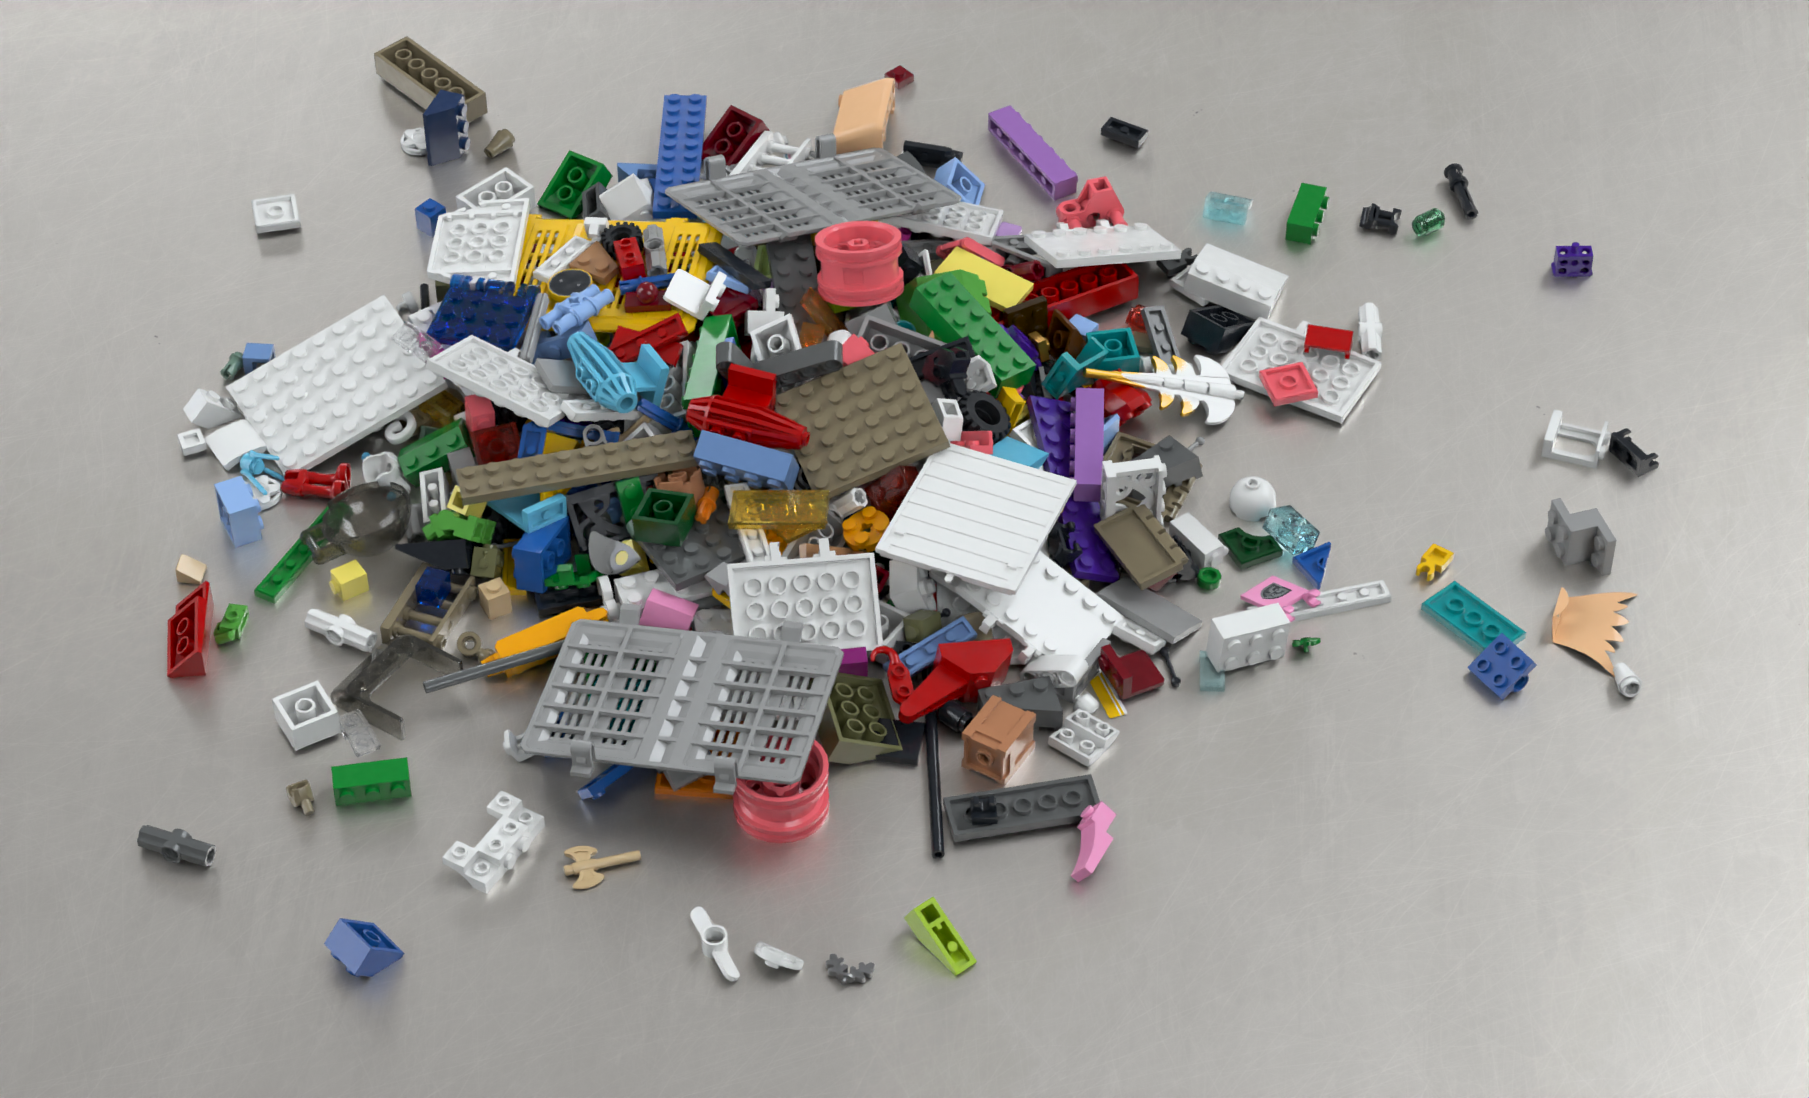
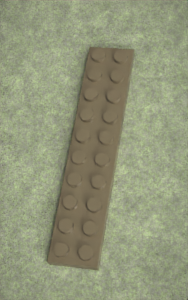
M692 430L615 443L610 442L591 447L586 446L573 450H562L549 454H538L536 456L515 458L502 462H491L478 466H467L456 469L462 503L465 506L695 467L698 464L693 457L696 444Z

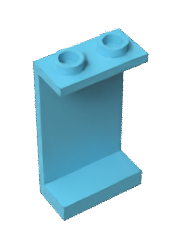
M539 493L487 502L488 506L528 534L567 517L566 496L561 493L541 502Z

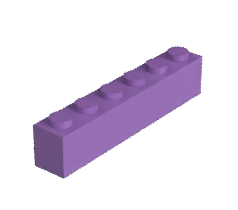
M1009 105L988 113V130L1054 201L1076 193L1078 182L1076 172L1068 167L1066 162L1055 153L1052 147H1049L1041 135H1038L1033 130L1032 126L1021 117L1019 112H1016Z
M1076 388V397H1071V411H1075V413H1071L1070 427H1075V429H1070V443H1075V445H1070V459H1074V461H1070L1069 475H1074L1070 479L1077 480L1073 490L1074 501L1100 502L1104 441V389Z

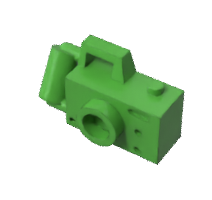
M229 603L222 621L217 623L213 632L218 645L233 641L234 639H240L249 618L247 605Z

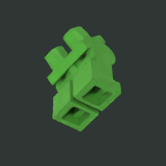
M442 510L438 514L434 513L429 516L431 523L424 526L422 530L428 541H433L434 539L436 541L458 540L463 538L478 543L490 544L497 522L472 515L468 517L455 511Z

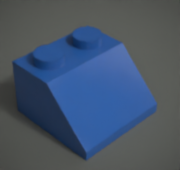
M343 918L338 920L324 943L331 951V955L341 961L346 966L347 972L355 977H372L401 959L405 954L374 923Z

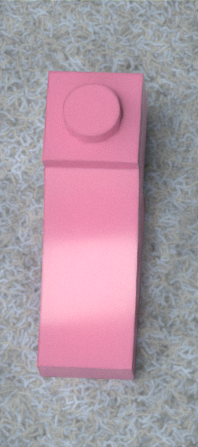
M1102 801L1093 807L1089 805L1081 813L1083 819L1077 827L1081 830V847L1078 861L1071 874V877L1077 882H1080L1094 872L1114 839L1106 831L1117 814Z

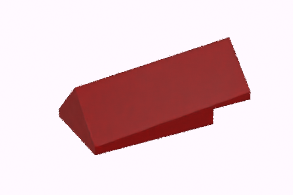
M207 581L203 582L176 605V614L168 619L167 677L179 678L206 675L214 608L210 583Z

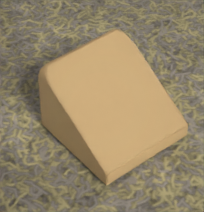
M181 554L175 570L177 582L201 584L207 565Z

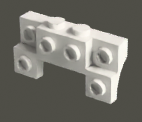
M500 791L487 806V813L499 820L476 847L472 848L456 841L442 857L444 865L454 869L473 888L485 894L492 889L508 869L514 866L516 859L522 852L528 850L531 842L545 827L544 816L524 808L521 799L504 791Z

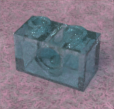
M1291 505L1271 508L1262 527L1292 555L1301 554L1313 549L1320 534V531Z

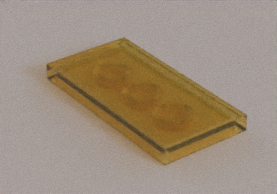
M734 490L728 520L729 529H826L830 491Z

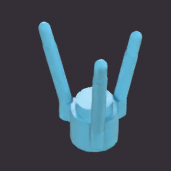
M251 450L243 455L240 460V468L242 469L240 473L245 475L263 495H267V491L253 475L260 474L263 471L284 481V476L264 467L262 460H279L280 458L279 456L257 453Z

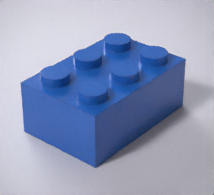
M569 516L530 534L524 532L517 545H514L512 549V558L515 562L513 576L516 579L517 589L544 594L548 588L545 587L544 579L557 572L558 564H566L571 558Z

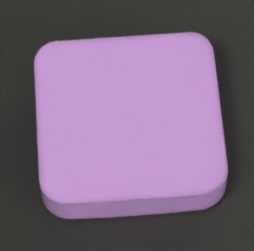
M1002 222L996 236L1020 235L1022 227Z

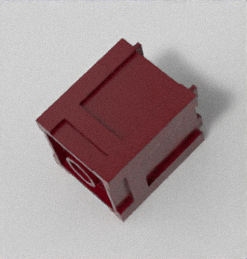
M726 287L720 298L716 297L720 301L714 312L709 311L706 317L732 314L740 345L743 346L752 340L751 336H744L745 312L748 310L757 311V308H759L758 300L749 294ZM698 319L695 330L692 332L700 338L699 330L703 326L704 320Z

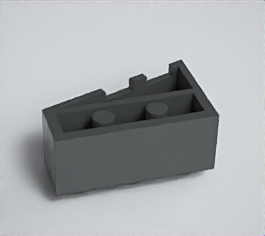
M1170 435L1134 459L1154 458V455H1159L1161 463H1165L1167 469V477L1163 478L1165 487L1171 485L1178 487L1186 479L1194 476L1196 479L1203 477L1199 457ZM1146 473L1145 479H1150L1153 473ZM1132 489L1128 497L1139 501L1146 498L1135 489Z
M1050 676L978 689V712L994 695L1001 697L1002 701L1024 711L1034 712L1036 714V721L1033 730H1039V727H1053L1054 731H1058L1062 728L1063 710Z

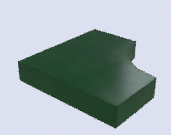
M1240 527L1218 534V540L1229 549V556L1240 570L1283 555V549L1272 535L1254 536L1244 532Z

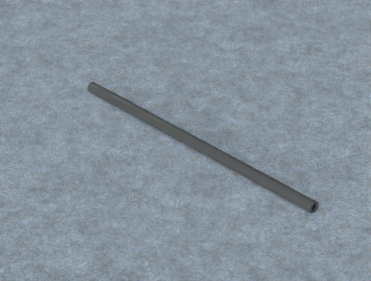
M712 595L691 601L699 604L697 611L724 605ZM564 640L424 681V690L427 694L557 655L561 650Z

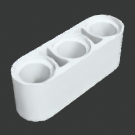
M1040 655L1039 658L1033 656L1020 672L1019 677L1021 681L1050 676L1054 688L1075 687L1089 666L1086 660L1079 655Z

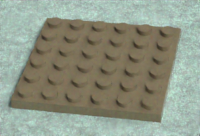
M902 343L849 364L839 371L823 375L776 395L774 406L777 413L806 426L807 432H810L808 445L803 446L801 450L794 449V452L817 504L950 447L949 441Z

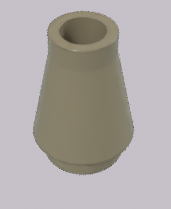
M507 129L498 130L484 149L485 154L493 159L498 154L513 147L515 142L513 134Z

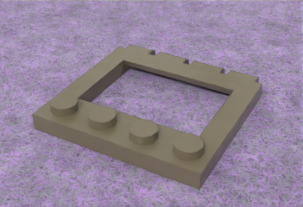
M1118 431L1103 457V461L1112 460V463L1127 462L1131 460L1134 453L1142 454L1155 444ZM1195 476L1182 481V485L1175 487V485L1167 487L1166 494L1162 496L1165 504V511L1161 512L1163 522L1170 523V521L1176 518L1180 511L1179 509H1181L1196 480ZM1128 496L1120 501H1116V503H1121L1127 508L1134 504L1138 506L1142 502Z

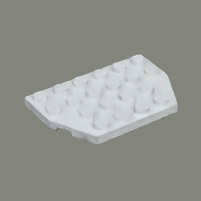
M529 198L484 200L478 202V207L469 210L463 207L454 212L439 215L427 267L429 279L467 290L483 291L487 289L515 288L531 206Z

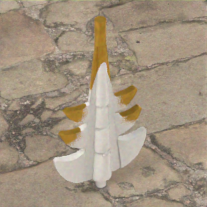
M1175 355L1170 359L1174 366L1175 374H1171L1167 364L1156 356H1153L1151 359L1155 373L1117 372L1084 368L1083 377L1109 380L1157 392L1160 410L1168 408L1174 397H1177L1181 404V417L1192 414L1200 402L1206 411L1205 424L1218 425L1225 422L1234 411V399L1243 400L1245 395L1244 391L1236 390L1235 385H1231L1229 375L1219 363L1201 355L1194 356L1199 376L1195 375L1194 370L1186 361Z

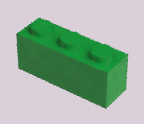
M1301 183L1287 220L1285 240L1311 245L1313 237H1317L1320 224L1318 223L1323 222L1325 210L1328 209L1330 197L1326 196L1327 187Z
M407 757L331 767L336 806L412 796Z

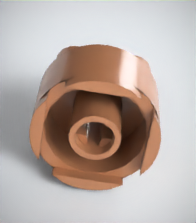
M695 466L672 470L673 473L666 476L665 472L654 478L656 489L694 494L696 510L698 509V500L703 497L705 491L700 468L697 470Z

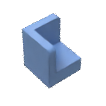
M246 344L242 357L245 375L254 371L257 363H267L276 358L274 344Z

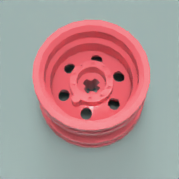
M769 736L765 748H769L773 736ZM779 737L775 749L779 750L783 737ZM789 738L785 748L786 751H789L793 738ZM814 740L801 780L792 785L736 778L737 786L733 794L734 816L739 826L746 833L762 841L782 844L805 839L824 824L829 811V763L825 750L816 740ZM762 756L761 761H764L766 756ZM772 757L770 762L773 763L776 757ZM784 758L781 759L780 764L785 762Z

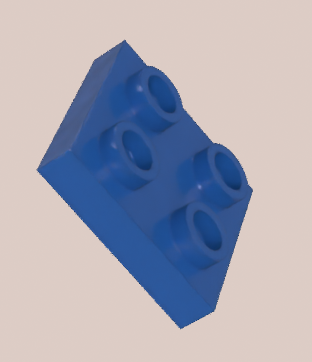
M1501 632L1467 668L1503 701L1511 691L1514 693L1519 692L1527 685L1529 681L1528 674L1537 664Z

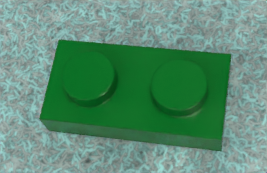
M639 476L614 482L626 525L632 520L644 497Z

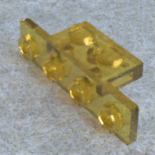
M446 390L418 405L423 413H428L435 422L439 421L443 427L455 421L454 415L465 411V404Z

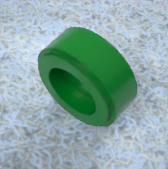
M1212 567L1202 568L1197 575V584L1205 590L1218 588L1221 584L1220 571Z

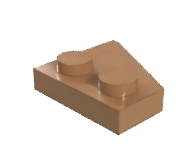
M598 241L594 242L569 264L570 269H582L592 276L593 281L606 285L619 274L618 265Z

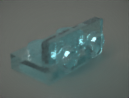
M1211 191L1205 199L1203 217L1245 225L1247 213L1252 208L1253 199Z

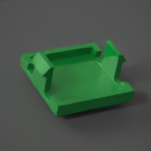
M575 554L576 572H573L572 564H558L557 572L544 579L545 587L554 586L555 590L566 589L569 585H576V588H586L591 586L592 582H596L597 577L605 574L592 570L589 554Z

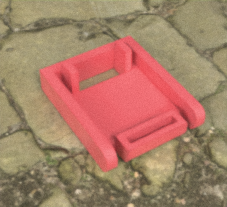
M969 237L949 242L936 248V254L944 260L958 246L999 267H1002L1005 261L1004 257Z

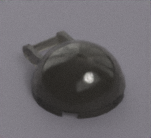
M378 481L349 488L327 503L329 509L323 515V522L302 531L300 540L304 545L308 546L312 553V560L317 565H322L345 554L354 557H373L383 554L401 541L410 525L412 505L408 491L403 486L394 482H390L391 487L379 486ZM323 539L330 543L321 548L317 544L318 541Z

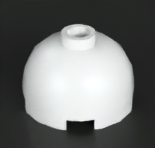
M1257 476L1245 477L1237 481L1231 489L1229 507L1236 513L1238 518L1257 522L1262 517L1267 515L1271 517L1276 510V494L1272 485L1267 480Z

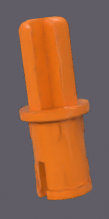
M709 486L706 487L703 497L698 500L695 520L700 521L701 524H705L710 518L711 513L716 509L715 502L719 496V491L716 487L711 486L710 490Z

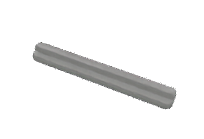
M538 293L536 295L519 358L529 363L533 362L542 329L539 318L546 314L550 300L547 293Z

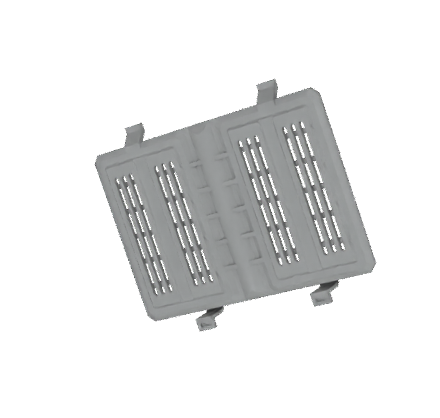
M833 133L816 136L815 152H811V157L814 159L726 176V161L723 155L706 157L704 159V173L700 174V178L703 181L672 186L665 190L667 196L741 246L748 247L773 241L785 242L795 240L798 236L817 233L824 228L844 222L876 221L906 214L917 215L927 213L931 209L954 205L961 201L960 195L883 148L873 147L836 155V137Z
M623 603L620 608L619 623L579 619L571 624L520 744L525 754L572 759L573 766L570 770V776L590 778L594 769L593 762L712 775L715 776L716 781L713 793L733 795L737 786L736 778L792 785L801 780L844 653L839 647L801 643L804 624L801 622L784 621L781 640L643 626L639 625L642 605ZM585 653H589L585 661V664L582 665L581 663L583 661ZM595 654H598L594 666H591ZM604 655H608L604 666L600 667ZM640 658L636 670H632L636 659ZM646 659H649L646 670L642 671ZM658 660L659 662L655 672H651L655 664V661ZM739 670H743L739 682H735ZM752 671L749 682L745 683L748 672ZM581 672L577 683L573 684L577 673ZM758 672H762L758 684H754ZM587 673H590L586 685H582ZM600 674L596 685L592 686L596 675ZM791 675H793L795 677L792 682L791 688H788L787 686L789 680L791 678ZM802 676L804 677L803 683L801 685V688L797 689L798 683ZM632 678L628 690H624L628 679ZM810 678H814L811 689L806 690ZM638 679H642L638 690L634 691ZM651 680L647 692H643L647 681ZM734 689L735 693L732 701L728 702L731 691ZM741 691H745L741 703H737ZM569 692H573L568 704H565ZM751 692H755L751 704H747ZM582 693L578 705H574L578 694ZM588 694H592L588 705L584 706ZM784 695H787L784 707L780 708ZM796 696L797 699H796L794 708H793V709H789L790 706H791L793 697ZM620 698H624L620 710H616ZM803 698H807L803 710H799ZM630 699H634L630 710L626 711ZM643 700L639 712H635L639 701ZM727 709L724 722H720L724 710ZM734 710L738 711L734 722L730 723ZM564 712L560 724H556L560 713ZM747 712L744 723L740 724L743 713ZM570 713H574L570 724L566 725ZM580 714H583L579 726H575ZM779 715L780 718H779L777 727H776V728H772L773 725H774L776 716ZM786 717H790L786 729H782ZM796 717L800 718L796 730H792ZM612 718H616L612 729L608 730ZM622 719H626L622 730L618 731ZM635 720L631 733L627 732L631 721ZM717 729L720 730L717 741L712 742ZM726 731H730L726 743H722ZM552 732H556L554 737H551ZM736 732H740L736 745L732 744ZM575 734L574 738L570 739L571 735ZM769 736H773L769 748H765ZM779 737H783L779 750L775 749ZM604 738H608L606 743H603ZM789 738H793L789 751H786L785 748ZM614 739H618L616 744H612ZM624 740H627L626 745H622ZM709 750H713L711 755H708ZM719 751H723L721 756H717ZM729 752H733L731 757H727ZM762 756H766L764 761H761ZM772 757H776L775 761L771 763ZM784 758L785 762L780 764L781 759Z

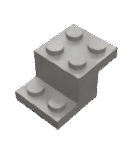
M1561 498L1551 500L1545 535L1547 540L1553 544L1556 555L1562 559L1565 566L1591 560L1592 565L1598 569L1601 576L1611 574L1617 540L1598 509L1594 508L1570 514Z

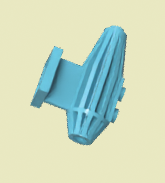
M576 332L569 337L567 347L576 368V378L595 402H599L604 408L625 414L631 412L636 407L638 392L642 398L660 407L670 368L650 344H641L637 362L621 363L610 349L586 333Z

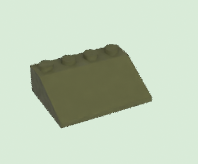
M838 672L818 729L822 747L827 754L829 762L854 764L874 760L876 755L903 750L893 722L895 717L882 679ZM814 678L810 679L806 690L811 689ZM879 718L891 719L899 746L879 743L887 734L886 728L877 722Z

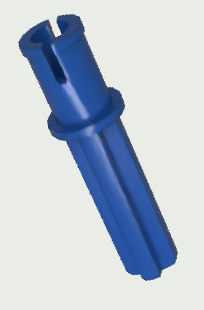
M675 273L644 278L639 276L637 279L619 281L620 293L624 295L626 292H636L637 287L643 282H651L656 285L657 289L668 288Z
M641 398L637 403V411L667 427L672 433L692 430L684 422V418H677L644 398Z

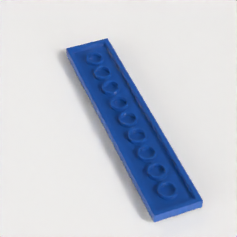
M664 95L652 211L653 219H697L694 213L667 196L665 190L668 187L700 181L707 95Z

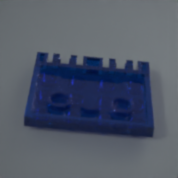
M454 274L450 280V287L425 334L426 341L453 346L468 336L473 335L506 352L514 349L532 314L536 295L541 293V287L531 284L528 287L527 284L522 283L518 289L517 296H513L515 292L514 282L509 281L505 285V281L488 279L484 289L483 282L486 279L480 277L475 284L474 291L470 290L469 282L473 280L472 276L465 277L464 275Z

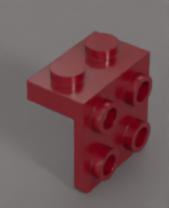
M1110 644L1101 647V656L1098 659L1099 667L1122 700L1164 685V677L1144 650H1138L1118 657Z

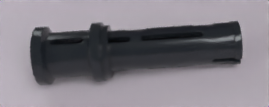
M1457 163L1450 164L1444 170L1445 178L1449 179L1450 190L1457 195L1465 218L1469 220L1477 217L1478 210L1468 191L1469 182L1462 174L1463 168Z

